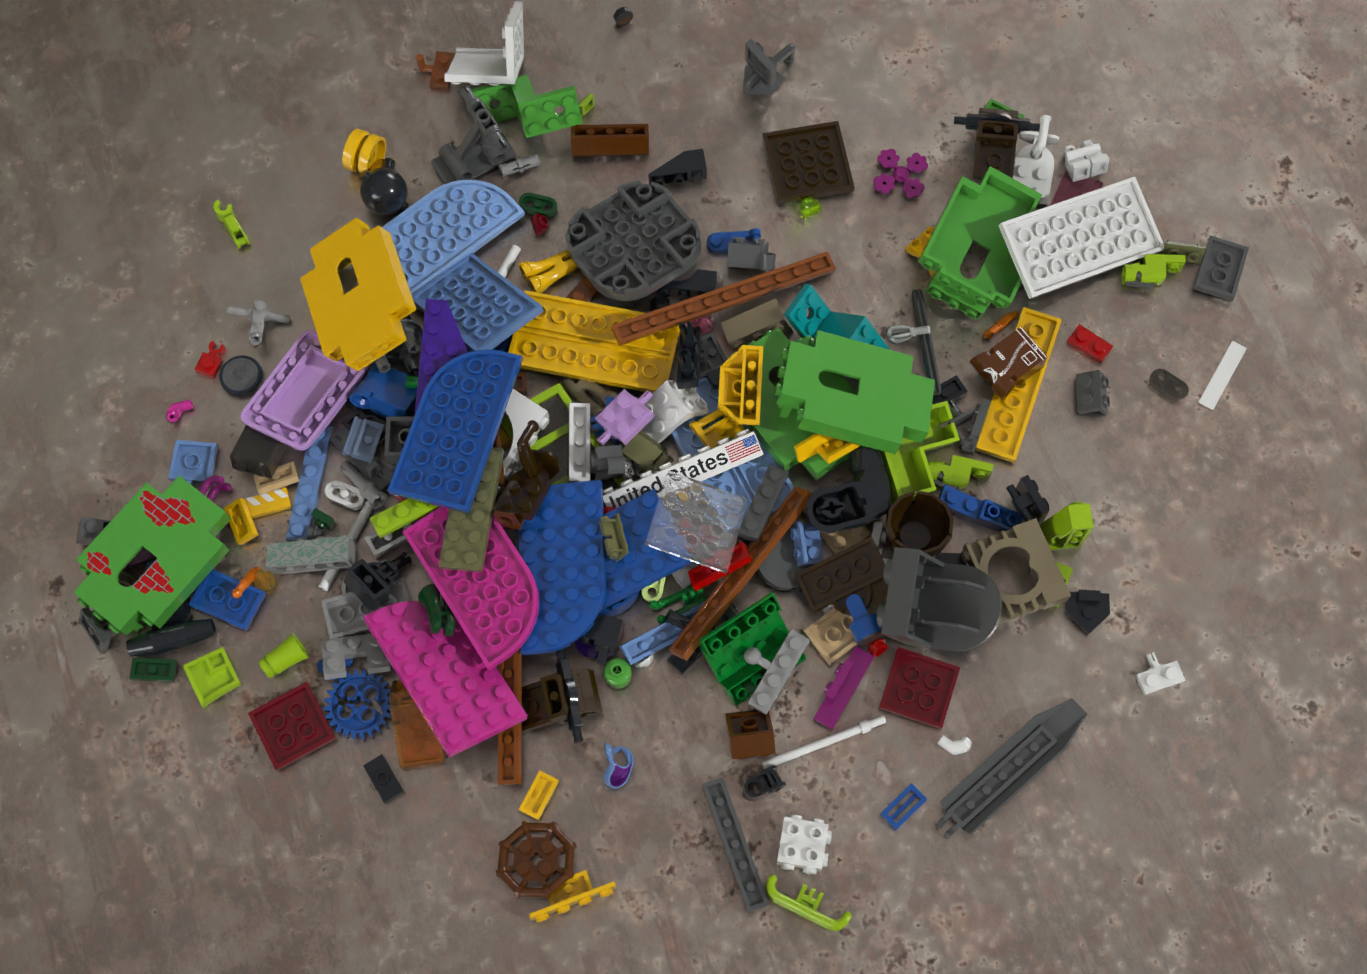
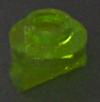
M812 196L801 201L802 204L799 205L804 219L822 211L818 199H813Z

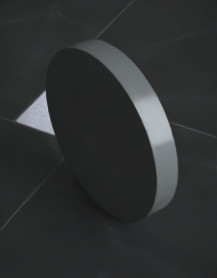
M790 529L787 530L757 569V573L765 583L779 590H792L799 587L800 584L795 574L810 567H798L793 555L795 546L794 540L790 536Z

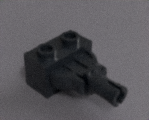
M406 552L387 562L383 559L380 562L367 564L362 558L346 569L344 583L372 612L388 601L394 582L400 578L398 572L411 564L412 559L410 556H407Z

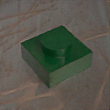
M317 508L311 513L315 521L314 524H317L320 529L325 530L327 528L333 531L337 525L331 516Z

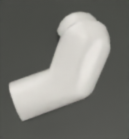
M943 735L937 744L949 753L958 755L969 751L972 743L967 737L951 741Z

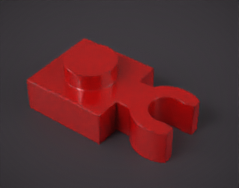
M211 341L209 353H202L194 369L196 373L215 379L223 363L220 356L225 353V346L221 344L218 350H214L216 344L214 341Z

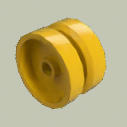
M356 128L353 130L343 150L342 164L344 169L352 172L359 171L361 174L364 170L370 172L380 168L386 154L385 138L376 134L370 135L369 132Z

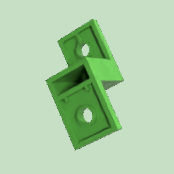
M528 75L517 77L515 84H500L498 86L488 84L471 89L475 96L483 101L496 122L518 117L526 138L583 124L574 86L535 95ZM494 99L500 101L497 106H491L490 102ZM563 106L564 110L561 113L554 112L555 108Z

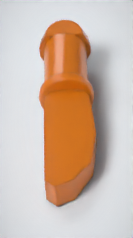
M1013 311L1003 316L992 327L984 331L983 337L991 339L994 334L1019 317V312Z
M259 567L249 570L243 579L240 580L237 587L232 590L234 598L242 596L244 590L249 587L260 573Z

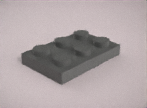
M1210 235L1194 290L1233 301L1249 247Z

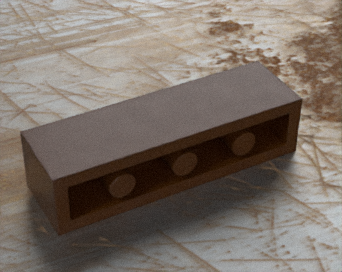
M648 124L571 126L572 156L649 154Z

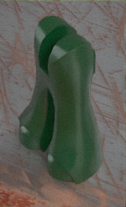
M426 585L419 592L418 600L420 605L426 609L430 632L438 634L441 628L443 629L444 636L451 637L455 630V616L443 596L441 595L440 597V592L436 585Z

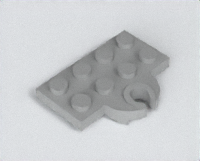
M404 577L394 582L388 601L374 611L394 603L410 601ZM343 579L341 585L342 595L321 600L330 639L355 636L370 631L363 619L371 611L349 589Z

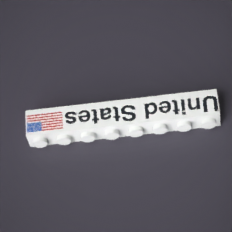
M747 428L736 433L738 436L731 440L729 437L717 441L718 445L710 448L707 445L698 449V454L691 456L690 453L679 457V462L671 465V462L659 466V471L652 473L649 470L640 474V479L633 481L631 478L621 482V487L615 490L613 487L603 490V507L618 508L652 489H655L659 499L764 454L754 431L749 432Z

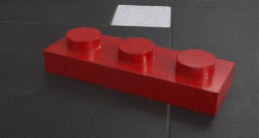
M741 542L688 571L692 587L695 591H698L750 563L752 559L744 542Z

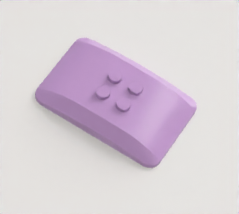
M315 330L304 331L243 409L240 418L245 425L296 450H306L316 441L348 400L370 364L358 372L345 364L344 357L335 362L323 355L317 332Z

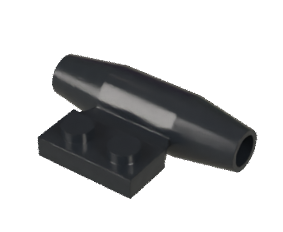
M188 597L161 628L153 624L152 630L127 640L128 654L130 657L158 655L195 645L216 635L215 623L213 619L189 621L192 614L191 607L189 606L190 597Z

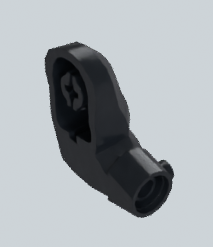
M866 447L849 452L853 481L846 482L840 486L820 487L812 492L806 506V517L811 525L819 531L835 533L841 530L864 526L887 514L891 507L892 493L881 450Z

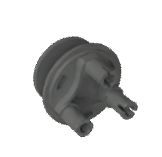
M408 315L400 320L407 340L374 361L380 373L388 372L391 368L390 364L400 362L404 365L408 375L416 376L414 370L417 375L419 374V367L415 362L414 353L419 352L421 349L423 330Z

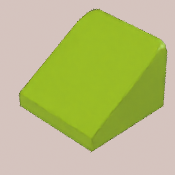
M593 93L585 96L578 103L581 117H584L595 106Z

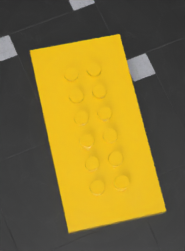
M527 290L524 291V293L542 305L543 312L516 331L512 336L508 353L522 356L523 361L520 368L643 392L648 390L651 393H654L666 380L670 379L680 336L679 326L619 346L611 326L646 313Z

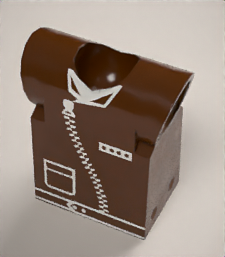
M1020 327L992 347L990 351L982 352L970 360V364L980 376L989 381L991 389L1003 401L1013 388L1044 367L1047 356Z

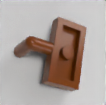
M436 51L434 65H426L423 55H416L419 70L432 73L429 83L431 88L449 90L450 82H445V73L448 72L455 53Z

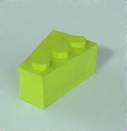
M1081 501L1072 502L1040 524L1050 550L1081 548L1094 528L1089 503L1082 504Z

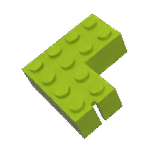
M947 401L932 405L929 433L922 443L903 438L902 445L896 454L881 451L891 484V504H894L901 495L915 491L916 494L917 490L929 493L936 490L925 452L949 446L960 440L955 423H950L943 428L941 427V424L953 419Z

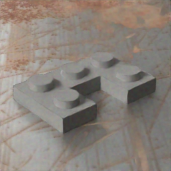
M372 633L321 640L325 680L347 677L345 659L367 657L369 674L390 671V662Z

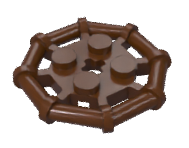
M524 821L520 827L498 844L500 851L498 869L495 871L496 876L505 882L517 898H551V895L559 887L574 876V854L577 845L567 837L558 827V823L554 821L551 823H527ZM530 832H547L545 837H532ZM526 834L527 839L521 841L517 848L512 846V844ZM555 836L563 844V847L556 848L553 842H551L552 837ZM508 851L514 854L513 865L507 867ZM566 854L565 867L561 868L559 867L560 855ZM536 855L543 858L542 861H538V865H534L533 861H531ZM514 872L519 874L522 878L521 883L518 884L510 874ZM552 874H560L553 882H551L547 886L546 882L549 880V877ZM528 883L542 884L543 888L527 887Z

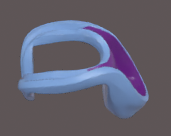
M605 743V754L610 765L604 772L603 782L608 787L616 789L625 785L628 781L634 765V756L631 750L626 747L612 748L609 743ZM624 752L626 757L625 766H620L615 762L613 758L614 753Z

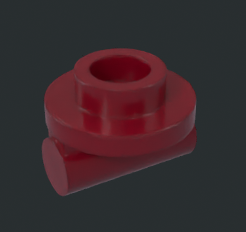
M536 214L531 217L536 237L542 236L544 232L549 230V221L544 215Z

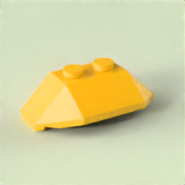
M742 345L737 352L720 366L718 407L737 424L760 425L763 346Z

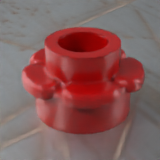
M879 638L868 644V653L874 657L882 655L888 648L885 643L886 640Z

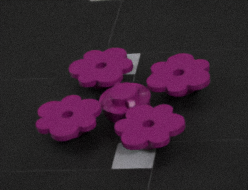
M894 149L882 150L881 155L877 157L878 163L882 164L883 168L890 167L894 169L892 176L882 173L874 178L875 190L881 191L882 194H888L890 190L895 188L894 182L904 183L902 191L906 192V197H920L925 186L920 183L919 179H910L909 171L921 173V170H927V158L919 153H913L912 157L907 158V168L903 166L897 167V161H899L900 157L896 155V151Z

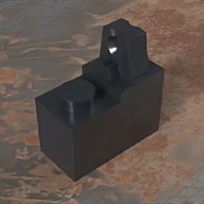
M598 614L592 628L578 639L581 644L591 645L594 643L596 646L595 652H599L597 664L605 666L609 655L614 656L618 652L625 624L622 619Z

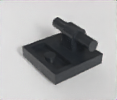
M1026 475L1020 479L1016 488L1014 484L1009 485L1006 489L1013 499L1012 503L1017 512H1021L1025 521L1036 518L1039 525L1043 523L1050 510L1047 500L1044 497L1042 498L1038 492L1037 483L1031 480L1029 475Z

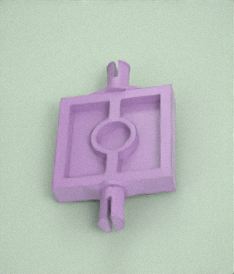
M624 389L595 417L596 421L605 429V432L597 441L603 446L612 437L618 439L626 446L655 417L653 412L645 406V403L653 397L652 393L646 390L640 398H637Z

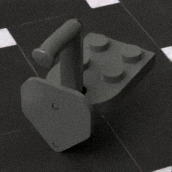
M752 39L746 42L745 60L748 65L745 66L744 93L771 95L782 83L781 75L777 72V66L784 60L787 63L794 61L795 45L788 44L772 58L771 56L767 57L760 43H755Z

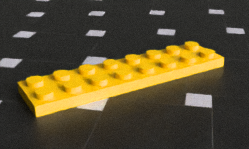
M1023 307L1015 330L1022 327L1047 356V359L1041 370L1013 388L1003 401L994 392L975 451L1015 463L1062 319Z

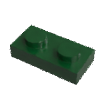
M132 658L129 679L132 681L175 683L178 661L174 659Z

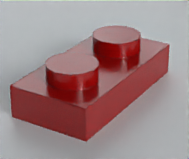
M1080 324L1067 340L1069 344L1100 364L1113 348V345Z

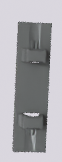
M345 426L329 440L341 453H343L350 432ZM344 455L362 474L374 482L381 492L388 490L393 473L376 456L369 463L351 458L352 456Z

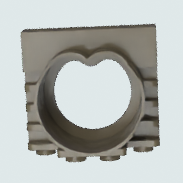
M1036 518L1015 525L1010 530L1001 531L996 535H989L987 538L978 539L976 542L966 543L963 546V551H961L963 561L968 563L969 566L982 570L987 575H989L988 564L993 555L999 553L1018 555L1028 562L1030 567L1029 575L1037 582L1031 591L1022 595H1009L999 590L1002 611L998 625L1006 621L1009 622L1017 617H1023L1028 613H1034L1042 608L1045 610L1062 604L1071 597Z

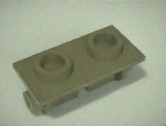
M1168 239L1163 241L1165 246L1162 254L1185 255L1186 262L1201 264L1206 247L1200 246L1199 243L1181 244V242Z
M619 513L611 519L608 516H603L599 522L602 535L610 537V539L604 540L607 556H610V559H615L616 562L629 553Z

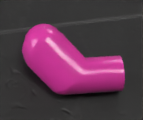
M191 399L171 404L166 412V419L169 422H176L183 411L193 409Z

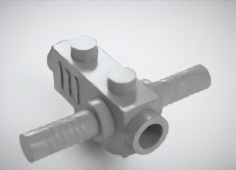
M260 300L254 301L253 308L243 309L228 306L227 314L244 316L251 320L249 341L253 346H257L262 341L264 322L269 320L289 323V315L270 313L269 310H266V303Z

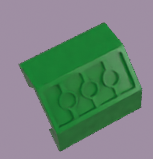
M772 591L699 639V648L714 676L735 706L752 696L766 672V669L758 664H748L744 659L745 651L750 647H755L761 652L763 658L772 662L789 633L779 614V611L782 609ZM802 653L796 665L806 659L804 653Z

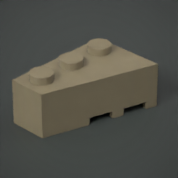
M776 298L721 322L728 344L734 350L739 349L742 345H748L752 341H758L769 330L773 331L779 328L784 335L792 333L794 330L783 315L786 310Z

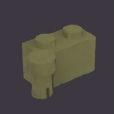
M642 430L626 446L622 442L619 443L622 446L623 457L629 461L631 459L635 461L638 468L643 472L651 470L654 473L660 470L659 466L674 461L670 455L667 456L668 452L664 446Z

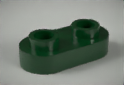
M524 193L519 198V206L527 214H540L546 218H551L558 211L557 202L551 197Z

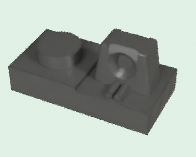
M89 607L87 609L82 608L78 621L99 653L108 650L111 635L102 626L106 619L101 621L92 614L93 611Z

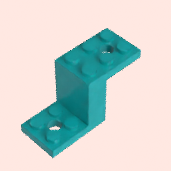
M804 284L783 314L799 336L803 338L808 335L814 338L819 330L889 349L866 316L830 311L811 284Z

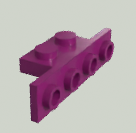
M855 646L844 664L839 663L834 672L837 676L833 682L829 681L823 691L826 693L825 699L813 720L833 730L874 658L873 655Z

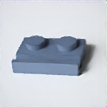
M355 416L342 455L352 456L351 458L371 463L383 433L384 424L367 419H358Z

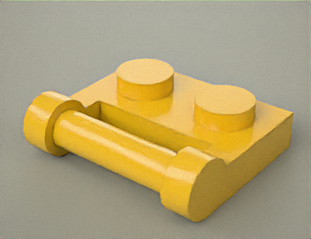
M719 407L697 422L689 423L691 431L697 435L704 446L709 445L710 448L717 446V441L729 437L731 440L737 437L736 433L744 430L742 424H737ZM719 417H725L717 423L713 424L712 426L708 427L707 429H702L704 426L708 425L709 423L713 422Z

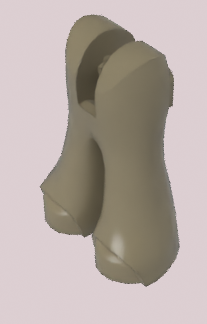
M566 377L561 382L578 403H590V418L599 415L604 409L595 403L586 394L587 392L604 408H606L605 398L614 397L615 399L619 395L591 381L575 379L578 382L575 384Z

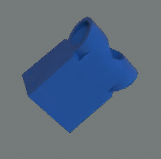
M374 363L367 372V377L359 383L349 399L356 407L371 409L373 413L384 418L412 417L415 413L417 388H406L407 374L393 368L388 372L380 373L376 363Z

